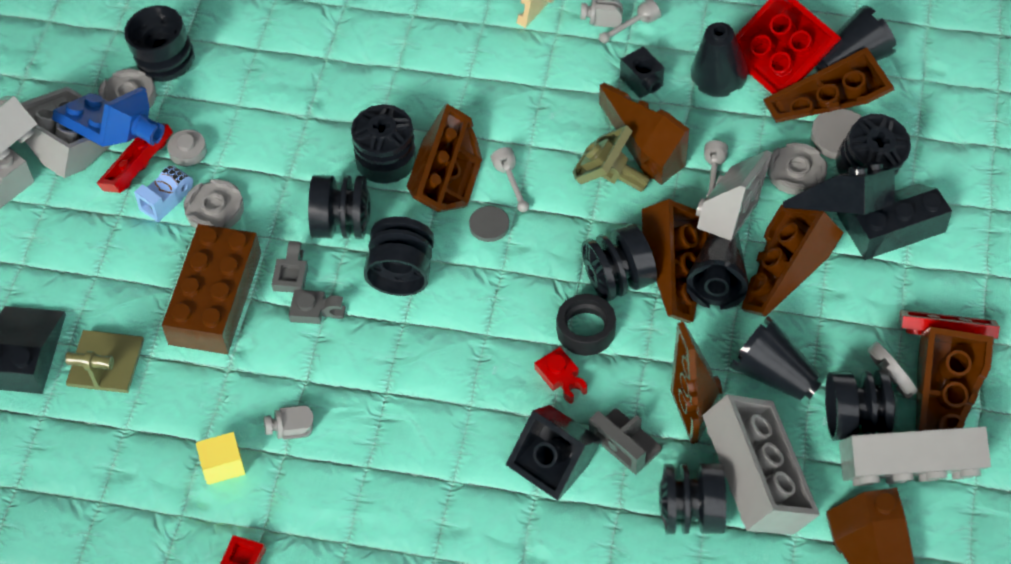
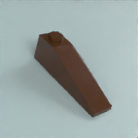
M781 204L766 228L764 238L767 240L763 252L758 253L756 261L759 263L757 274L750 279L747 295L741 309L744 312L766 317L829 258L844 232L824 211L783 208Z
M682 321L677 323L671 393L691 444L698 443L706 429L702 415L718 403L719 395L722 394V385L719 377L713 376L709 364L685 322Z

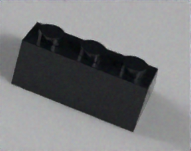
M916 184L895 191L894 205L865 215L837 212V216L864 260L945 233L952 210L938 188Z

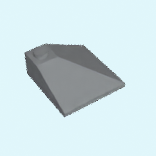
M64 87L21 103L37 122V125L32 128L34 134L25 142L44 166L63 178L85 170L111 146L102 147L52 120L54 109L82 97L81 94L69 87Z

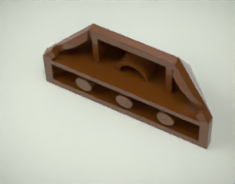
M449 104L444 105L422 140L407 183V188L412 198L436 212L461 209L468 206L482 162L478 141L472 129V118Z

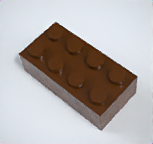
M202 224L197 225L162 323L168 345L228 355L262 254L257 233Z

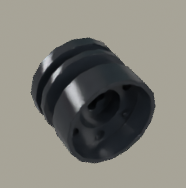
M150 6L136 12L127 21L124 29L125 40L133 54L138 70L145 72L147 77H151L153 81L165 82L178 78L192 66L195 57L194 48L187 35L182 17L176 10L168 6Z
M385 104L370 106L361 111L353 120L351 135L357 170L362 176H365L366 179L372 182L383 184L397 182L408 176L413 169L416 160L414 131L411 118L404 110Z
M869 114L861 117L852 125L838 149L835 158L837 171L839 174L849 172V167L864 166L866 162H882L883 167L895 168L896 176L909 156L911 149L910 136L902 124L887 115Z
M313 175L310 182L308 201L311 237L333 238L336 225H340L343 238L349 239L353 225L354 237L356 239H364L370 220L371 209L366 177L357 176L353 189L350 175H345L341 189H337L334 175Z
M393 216L383 218L374 223L370 232L369 252L366 256L364 267L366 282L374 289L389 295L408 296L423 291L429 279L430 259L432 258V248L434 246L433 232L425 224L408 217Z
M630 223L614 229L611 232V239L601 234L595 240L588 239L582 243L581 252L587 275L599 297L606 301L613 300L616 295L624 296L627 293L628 285L633 290H639L657 281V269L653 253L647 239L636 224Z
M864 370L861 373L858 386L851 371L829 372L827 374L825 408L828 431L833 441L844 440L850 436L857 435L859 425H861L864 435L876 434V432L877 434L893 432L895 397L891 380L886 370H876L874 376H872L869 370Z
M700 463L696 479H690L687 464L680 465L679 479H675L673 464H664L663 475L659 483V508L666 535H674L676 533V519L681 520L683 534H689L692 519L698 520L701 534L725 533L726 485L722 463Z

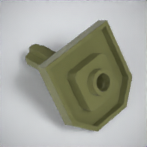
M626 125L602 135L585 149L572 171L575 180L580 184H584L603 177L615 184L616 180L619 179L640 192L644 191L650 178L627 165L628 158L621 152L633 131Z

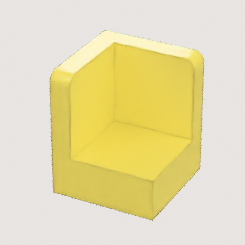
M234 432L196 443L201 468L208 485L246 475Z

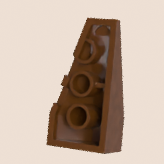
M866 47L763 99V102L775 122L778 123L868 104L894 91V86Z
M605 82L600 85V106L615 129L627 125L633 131L625 145L646 176L651 179L653 178L662 185L686 166L689 128L662 109L655 112L649 109L648 103L643 100L636 103L631 100L628 93Z
M667 199L642 209V233L653 253L657 269V284L667 315L671 318L691 323L694 321L697 303L687 293L686 278L709 233L697 229L699 216H696L695 209Z
M929 327L921 334L917 365L916 431L964 427V422L978 397L983 381L987 378L991 369L993 336Z
M897 487L862 492L826 512L833 544L838 552L844 555L849 564H915L906 517Z

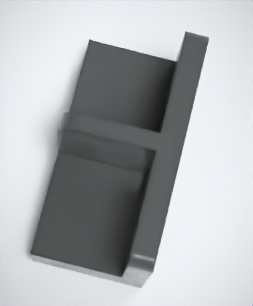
M613 409L606 417L600 411H597L589 418V431L602 439L600 445L635 475L661 452V445L641 429L642 418L638 415L630 420L618 409Z

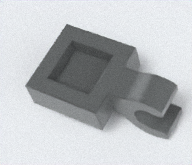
M289 241L286 259L276 260L271 284L273 291L294 293V290H304L308 264L307 261H302L304 251L301 250V242Z
M294 290L289 318L291 322L321 324L322 316L335 319L344 318L346 307L342 306L343 297L329 296L326 299L325 292Z

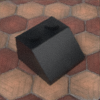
M547 405L532 411L505 465L554 499L559 500L588 467L602 439L553 406Z

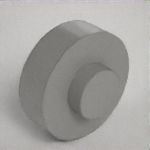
M186 129L178 131L170 137L167 143L171 160L180 166L195 165L202 161L207 153L204 137L195 130Z

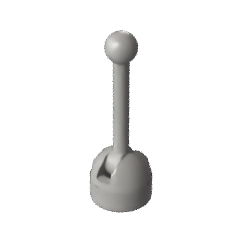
M654 0L642 2L638 6L637 16L608 33L602 32L599 35L600 42L607 43L610 37L639 20L651 23L659 19L661 12Z
M713 140L705 144L704 158L711 165L709 189L711 186L715 187L717 165L724 163L728 155V145L722 141Z
M509 147L500 148L491 155L493 166L499 172L507 174L518 200L517 208L520 212H526L529 209V204L524 201L511 171L516 165L513 150Z

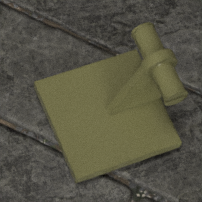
M83 330L76 353L68 351L66 354L65 363L66 365H71L66 385L69 387L129 393L144 338L141 336Z

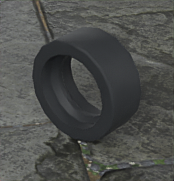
M580 294L565 300L559 308L556 318L558 340L565 349L574 354L588 356L602 352L614 340L616 331L614 309L608 301L598 295ZM590 313L600 317L604 321L605 326L596 335L581 336L570 331L568 321L577 314Z

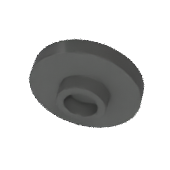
M495 206L481 207L474 211L470 217V231L475 238L484 242L500 240L509 230L508 215L505 211Z

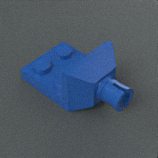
M142 86L109 102L98 94L89 93L54 109L52 120L102 147L125 143L136 137L147 141L148 144L153 146L155 143L160 142L165 131L163 124L149 119L150 106L147 91Z

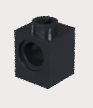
M643 46L621 58L620 78L641 99L649 93H655L663 86L664 66Z

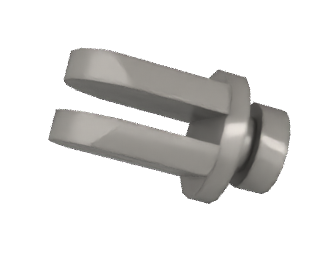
M592 0L591 6H587V3H582L580 19L586 20V17H590L591 25L616 28L622 22L623 7L619 0Z
M308 406L279 408V410H275V418L271 419V415L264 416L265 434L273 435V431H276L277 438L283 440L309 437L313 430L314 415Z

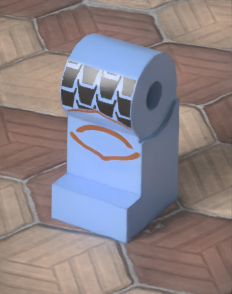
M173 165L166 167L149 186L146 187L142 184L134 191L139 210L159 223L191 190L193 179Z

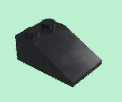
M866 162L864 166L849 167V172L836 175L783 201V208L865 215L895 204V168L883 167L882 162Z
M8 306L3 308L0 313V390L43 394L65 320V311Z

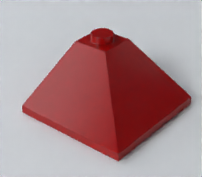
M768 0L735 35L746 60L748 73L772 95L803 80L841 40L839 35L797 0Z

